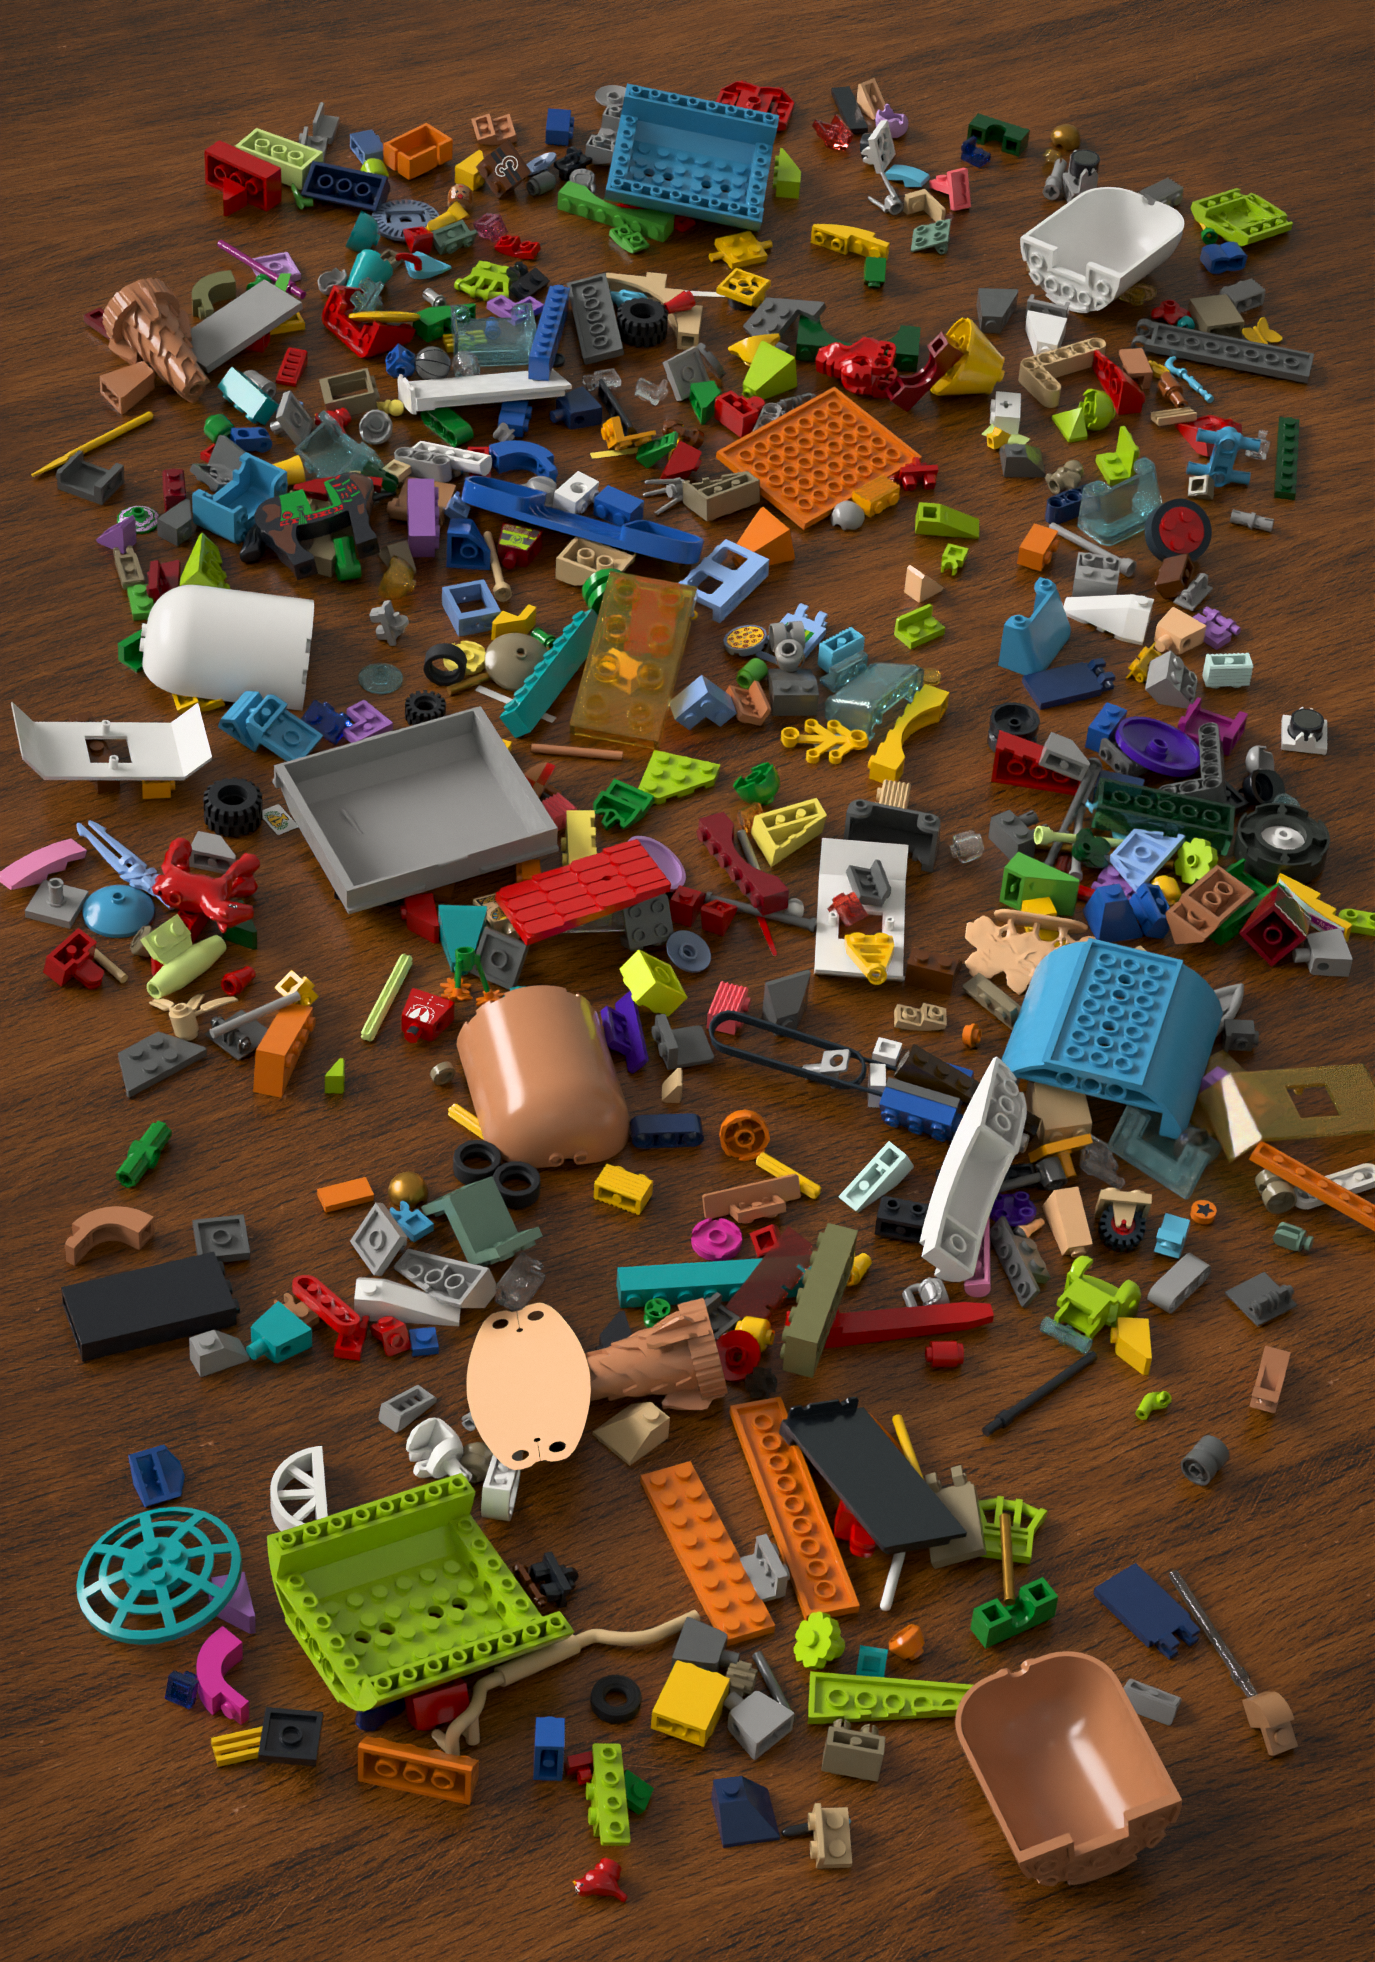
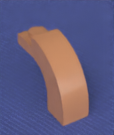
M121 1206L100 1208L84 1214L72 1223L73 1236H70L65 1243L66 1262L75 1266L92 1247L106 1241L123 1242L140 1250L154 1235V1217L143 1211Z
M1265 1346L1249 1407L1276 1413L1291 1352Z

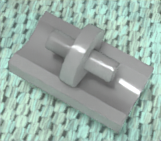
M391 600L384 601L382 607L372 608L369 615L371 622H381L382 624L376 628L377 639L387 640L389 646H396V638L405 632V627L409 624L407 616L394 612Z

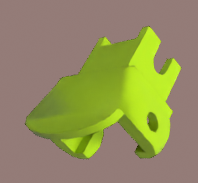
M1082 1255L1075 1259L1070 1271L1067 1273L1064 1293L1057 1300V1306L1060 1309L1055 1314L1053 1324L1058 1326L1062 1321L1084 1332V1341L1089 1343L1105 1324L1115 1328L1117 1317L1132 1318L1136 1316L1141 1292L1139 1286L1129 1279L1118 1289L1101 1279L1083 1275L1092 1265L1093 1259Z

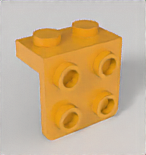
M616 416L603 424L601 434L603 440L607 442L608 449L615 448V451L627 449V446L635 444V447H639L652 441V437L656 435V430L624 436L620 416Z

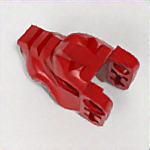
M866 337L861 338L851 346L843 345L839 342L831 343L828 346L819 348L816 356V371L821 374H827L830 377L840 378L844 388L853 394L873 395V398L886 399L889 398L886 391L879 388L887 387L897 377V369L893 367L896 358V346L892 342L878 341ZM889 350L887 356H884V352ZM890 374L888 380H886L885 376Z

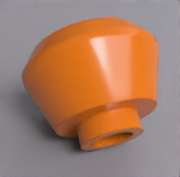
M911 1624L899 1631L889 1641V1650L900 1658H909L911 1661L924 1652L922 1647L925 1644L920 1626Z

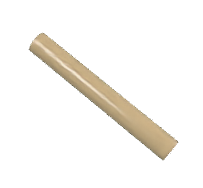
M95 949L93 959L121 983L126 982L128 975L98 949Z

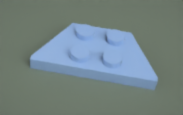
M1133 829L1110 855V863L1136 892L1140 885L1148 883L1184 843L1185 835L1178 834L1177 838L1163 836L1164 832Z

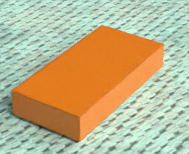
M366 1177L317 1189V1196L325 1213L374 1201V1193Z

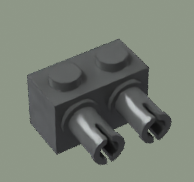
M1011 810L991 817L988 838L1010 860L1017 852L1033 858L1036 846L1034 841L1035 829L1030 830L1028 827L1038 823V816L1033 810L1018 817Z

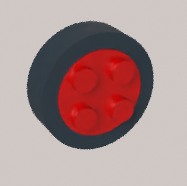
M1173 499L1163 503L1151 512L1145 524L1147 546L1151 553L1162 562L1166 558L1189 554L1193 561L1207 550L1211 541L1212 528L1209 517L1198 504L1187 499Z

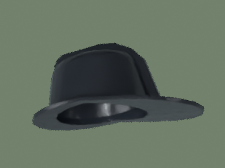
M1257 769L1244 778L1242 788L1238 792L1244 794L1245 799L1253 805L1281 803L1285 796V786L1283 780L1275 771Z

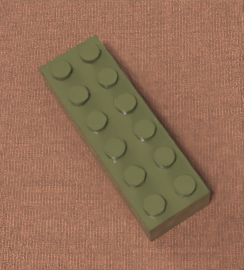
M828 1223L825 1232L819 1233L816 1244L818 1250H813L809 1265L812 1267L805 1271L803 1277V1284L805 1286L798 1290L796 1296V1303L798 1305L797 1307H792L789 1315V1322L791 1324L790 1326H785L782 1334V1341L786 1342L783 1343L780 1352V1359H784L782 1370L810 1378L814 1377L854 1265L858 1230Z

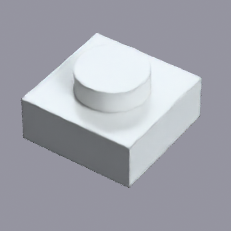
M879 1037L872 1053V1059L895 1066L902 1050V1043Z

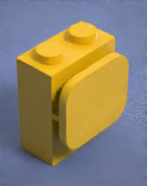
M677 1660L652 1711L651 1729L704 1747L722 1715L723 1705L728 1697L730 1678L724 1677L717 1672L704 1670L694 1664Z

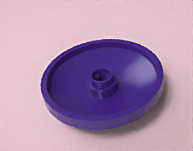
M1129 717L1120 722L1115 733L1116 742L1121 750L1138 764L1154 772L1174 777H1186L1198 771L1200 767V749L1189 736L1179 729L1148 717Z

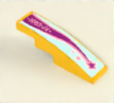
M1282 873L1278 875L1277 883L1279 882L1283 885L1291 897L1312 917L1310 926L1319 932L1341 928L1346 943L1348 942L1352 924L1335 916L1336 908L1320 901L1321 893Z

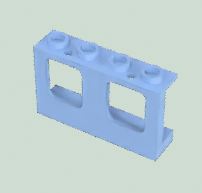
M725 539L714 548L708 557L702 560L701 564L692 569L683 581L677 584V589H684V596L679 600V604L688 597L713 609V620L721 623L768 576L769 559ZM728 550L747 558V561L737 570H731L720 565L728 557ZM708 575L723 582L712 594L696 589Z

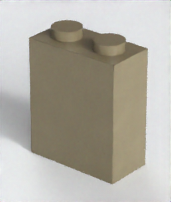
M1227 294L1192 298L1189 300L1188 311L1195 323L1196 330L1233 338H1242V329L1244 328L1245 321Z

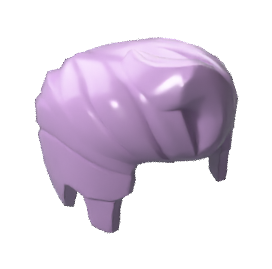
M889 104L885 105L883 111L880 109L877 111L875 117L876 127L880 121L887 120L892 138H898L906 133L908 118L905 114L894 113Z

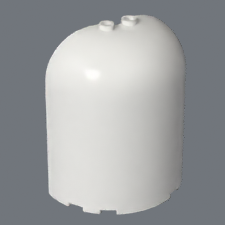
M1116 187L1094 188L1079 194L1020 237L1023 261H1027L1030 269L1029 275L1036 286L1040 285L1047 293L1045 296L1051 301L1062 306L1065 305L1066 301L1070 302L1068 309L1073 312L1088 313L1089 311H1098L1110 304L1173 254L1183 234L1184 219L1177 210L1166 204L1156 201L1154 205H1149L1148 200L1136 192Z
M183 585L173 588L156 601L150 611L147 624L142 623L141 637L145 638L140 640L139 651L144 652V672L156 686L177 695L236 702L245 691L260 692L263 699L267 695L274 694L288 704L286 709L302 711L312 638L314 600L201 585Z

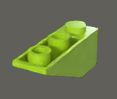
M780 148L779 156H775L772 189H776V197L799 199L801 171L785 150Z
M919 502L915 519V534L979 539V519L942 504Z

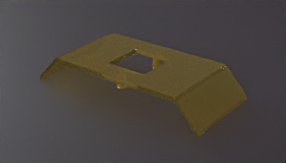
M1364 1064L1229 1073L1198 1095V1100L1229 1163L1262 1141L1375 1133V1076ZM1325 1086L1339 1115L1301 1118L1286 1089L1294 1088V1093L1301 1095L1304 1088Z

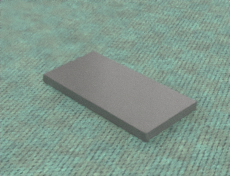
M264 279L191 328L192 341L190 343L194 347L191 350L197 357V364L205 372H211L303 309L302 302Z

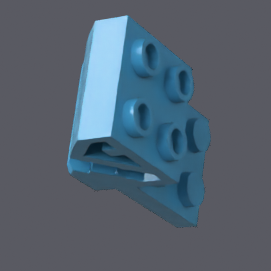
M245 691L220 719L218 728L253 752H256L263 745L285 761L308 756L323 737L320 732L286 710L288 705L286 702L274 694L267 695L263 699L260 692Z

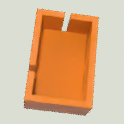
M428 123L383 143V163L394 171H398L399 174L408 180L437 167V165H442L452 160L453 139Z

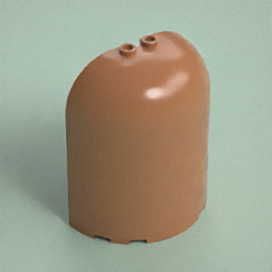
M537 985L504 993L505 997L495 1002L489 1000L476 1010L477 1014L470 1022L466 1021L464 1023L456 1045L484 1141L494 1144L499 1149L503 1160L507 1162L521 1161L530 1164L534 1168L557 1167L562 1165L564 1159L567 1158L574 1159L576 1165L596 1163L618 1154L625 1147L629 1139V1112L598 1014L590 1005V1002L580 994L574 995L567 992L566 988Z
M1055 1652L1035 1659L1025 1660L1021 1664L1022 1670L1011 1673L1010 1669L1004 1668L996 1672V1674L977 1682L965 1693L957 1708L955 1725L958 1740L1022 1873L1028 1879L1031 1877L1037 1879L1039 1884L1045 1886H1055L1061 1881H1067L1069 1886L1093 1881L1114 1873L1138 1859L1136 1856L1138 1852L1145 1847L1153 1848L1166 1836L1164 1829L1169 1823L1176 1822L1181 1811L1182 1799L1119 1679L1105 1663L1095 1657L1079 1652Z

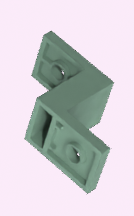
M493 1177L465 1185L421 1206L425 1216L433 1213L435 1217L444 1213L447 1215L468 1263L486 1266L498 1261H504L514 1256V1253L536 1245L535 1240L543 1236L539 1227L522 1232L517 1231Z

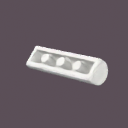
M419 441L412 447L449 456L451 469L486 476L491 470V455L425 441Z

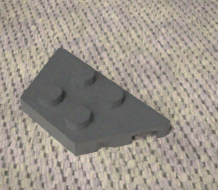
M158 1031L118 1053V1061L122 1070L127 1097L130 1098L206 1057V1048Z

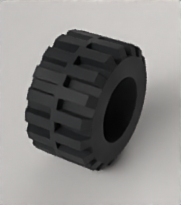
M633 298L622 303L617 310V324L621 341L631 346L644 348L662 343L667 335L668 310L665 309L666 307L658 301L645 298Z
M232 777V779L223 778L222 781L217 780L213 782V785L207 787L203 797L204 820L211 831L215 830L216 834H224L225 837H239V835L245 836L249 832H254L256 827L261 825L263 818L262 793L260 788L255 786V783L247 782V779Z

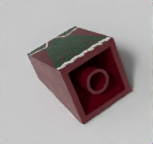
M1279 884L1262 898L1239 934L1272 967L1307 938L1312 917Z

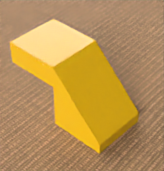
M528 604L519 616L502 611L492 622L491 640H495L497 637L508 633L527 635L536 624V607Z

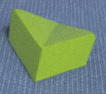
M339 1058L325 1075V1093L343 1094L345 1080V1060L343 1058Z

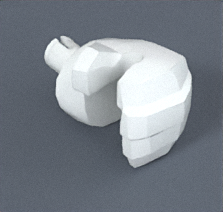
M428 1418L411 1431L407 1440L406 1450L409 1452L410 1462L420 1461L415 1464L413 1471L417 1477L426 1478L433 1476L434 1478H441L447 1474L453 1476L463 1473L468 1482L471 1480L472 1474L459 1462L463 1456L462 1442L455 1431L443 1420Z

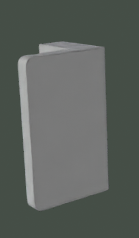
M320 102L313 120V136L327 137L328 144H332L340 124V117L324 115V103Z

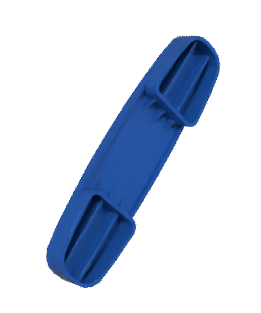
M484 476L465 478L461 500L467 504L573 536L671 562L695 564L700 561L704 539L697 535L647 520H636L623 524L620 527L544 506L547 493L538 489Z

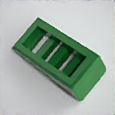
M674 431L638 447L637 461L647 469L676 447L678 433Z

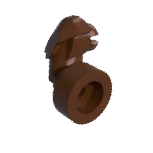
M669 419L664 421L662 428L664 436L676 431L678 438H683L684 443L696 449H699L703 444L704 433L696 428L686 430L682 426L684 424L683 421Z

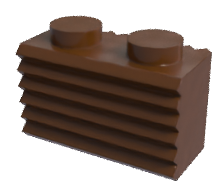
M1189 554L1164 559L1162 567L1159 569V577L1155 581L1156 590L1161 593L1163 599L1174 598V596L1178 597L1183 590L1188 589L1195 569Z

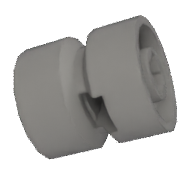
M802 621L788 622L787 625L783 622L770 623L769 641L772 652H775L780 642L787 639L796 640L802 645L803 649L805 648V631Z

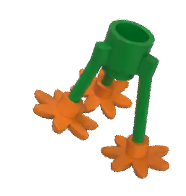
M464 946L455 950V976L453 979L447 978V983L440 984L445 989L441 997L449 1000L457 999L459 1001L472 1000L473 997L470 991L467 990L471 988V984H462L463 979L461 976L462 971H470L473 969V965L476 964L484 988V997L475 999L477 1001L476 1006H482L489 1000L495 1002L501 999L504 993H500V990L493 992L489 988L481 965L480 954H475V950L472 947Z

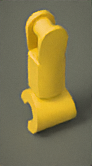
M456 201L449 207L447 212L429 221L425 228L429 231H434L464 218L467 219L470 215Z

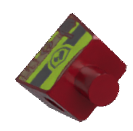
M503 523L498 543L499 562H502L503 566L507 569H512L515 565L528 567L542 550L543 532Z

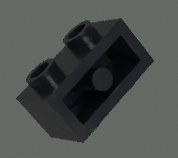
M882 1196L874 1235L919 1243L929 1204Z

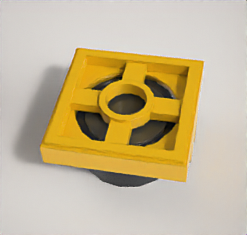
M735 268L717 287L716 293L728 297V304L733 309L748 311L755 307L758 308L763 303L765 292L771 287V280Z

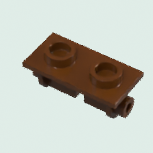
M516 1563L512 1567V1574L539 1613L544 1615L554 1611L551 1602H547V1597L540 1594L539 1583L532 1582L529 1576L530 1569L526 1565H522V1563Z

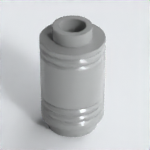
M254 370L244 372L271 398L274 397L276 385Z

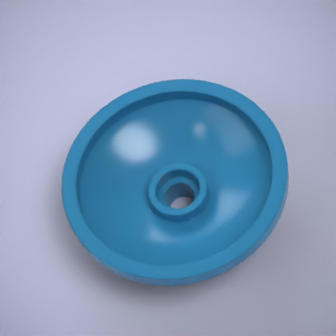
M110 885L95 891L86 899L83 904L82 915L85 924L93 932L110 938H125L136 935L143 926H149L155 916V907L150 896L140 889L128 885Z

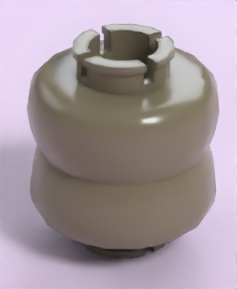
M470 1443L463 1448V1456L459 1462L472 1474V1478L469 1481L471 1483L481 1482L486 1478L493 1453L485 1443Z

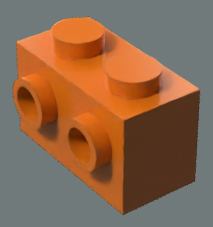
M1034 523L1019 547L1017 564L1042 571L1045 564L1050 563L1052 553H1056L1060 543V540H1057L1058 531Z

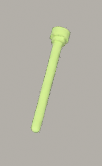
M1037 826L1034 832V841L1038 845H1048L1052 841L1074 844L1077 841L1076 834L1053 832L1052 829L1045 826ZM1105 838L1110 843L1111 848H1117L1123 842V839Z

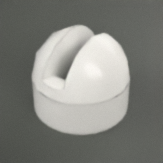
M797 898L788 900V908L785 909V913L802 917L804 913L803 903Z

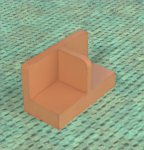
M1143 349L1119 350V356L1123 363L1122 371L1130 378H1138L1142 389H1150L1153 371Z

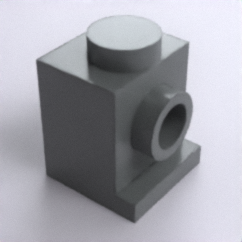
M1224 1020L1221 1034L1223 1053H1228V1050L1252 1051V1046L1258 1045L1259 1032L1254 1028V1020Z

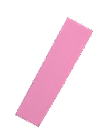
M72 839L51 844L28 854L0 871V882L10 890L40 884L43 880L47 879L48 874L64 871L67 862L85 858L87 850Z

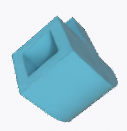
M1165 1213L1162 1226L1159 1228L1156 1236L1157 1243L1154 1252L1179 1259L1191 1225L1190 1220Z

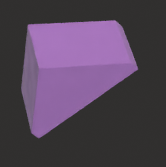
M131 515L108 528L96 541L111 549L118 547L120 553H126L127 546H133L136 543L135 517Z

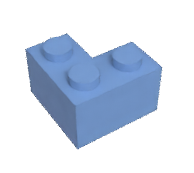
M703 675L699 676L669 702L674 719L688 730L705 717L721 727L737 714L731 696Z

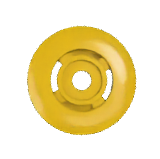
M366 311L349 314V319L358 322L373 323L375 320L382 323H405L421 319V315L399 311Z

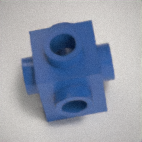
M397 344L385 359L386 371L393 378H398L399 374H402L403 378H407L415 371V354Z

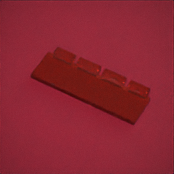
M788 1226L730 1300L726 1308L739 1316L741 1320L746 1316L769 1320L773 1314L765 1307L768 1305L773 1310H776L787 1297L788 1293L781 1286L784 1285L789 1290H792L804 1275L797 1266L799 1265L805 1270L810 1267L809 1263L813 1252L811 1247L813 1245Z

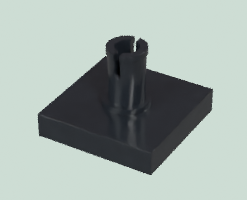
M266 1707L258 1762L316 1767L323 1725V1712Z

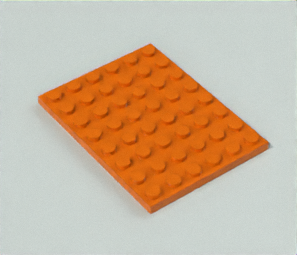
M836 387L827 390L718 450L716 453V458L732 472L748 471L759 479L760 495L803 530L831 515L835 506L840 502L852 501V492L883 474L888 479L890 478V480L900 475L901 467L912 463L913 457H918L920 463L922 460L921 455Z

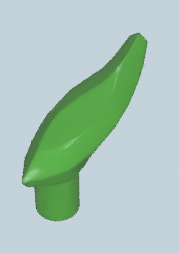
M292 183V192L297 206L300 209L306 206H313V199H303L295 184Z

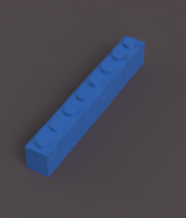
M563 285L549 287L529 355L528 379L549 381L569 312L570 288Z

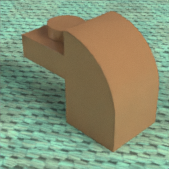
M1266 1691L1242 1700L1250 1727L1261 1728L1269 1755H1276L1298 1747L1290 1722L1294 1720L1293 1713L1279 1693Z

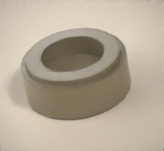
M442 1062L431 1070L430 1077L436 1085H444L455 1077L456 1070L450 1062Z

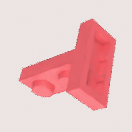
M967 168L948 171L947 175H938L936 179L929 180L931 189L949 194L950 210L957 211L971 207Z

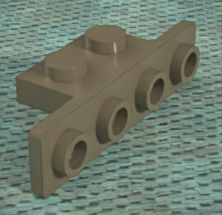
M980 973L963 985V990L1013 1030L1021 1009L1019 1004Z

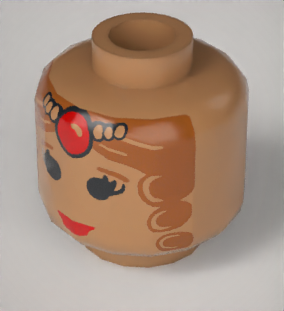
M457 184L451 187L448 192V208L458 201L466 212H469L473 206L472 190L464 184Z

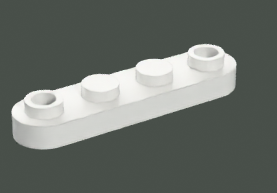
M1365 1163L1325 1177L1357 1194L1375 1188V1165ZM1294 1188L1297 1196L1296 1207L1311 1209L1326 1204L1302 1189Z

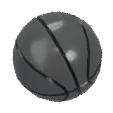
M431 346L422 349L417 354L414 365L417 375L422 380L446 378L450 372L451 362L444 350Z

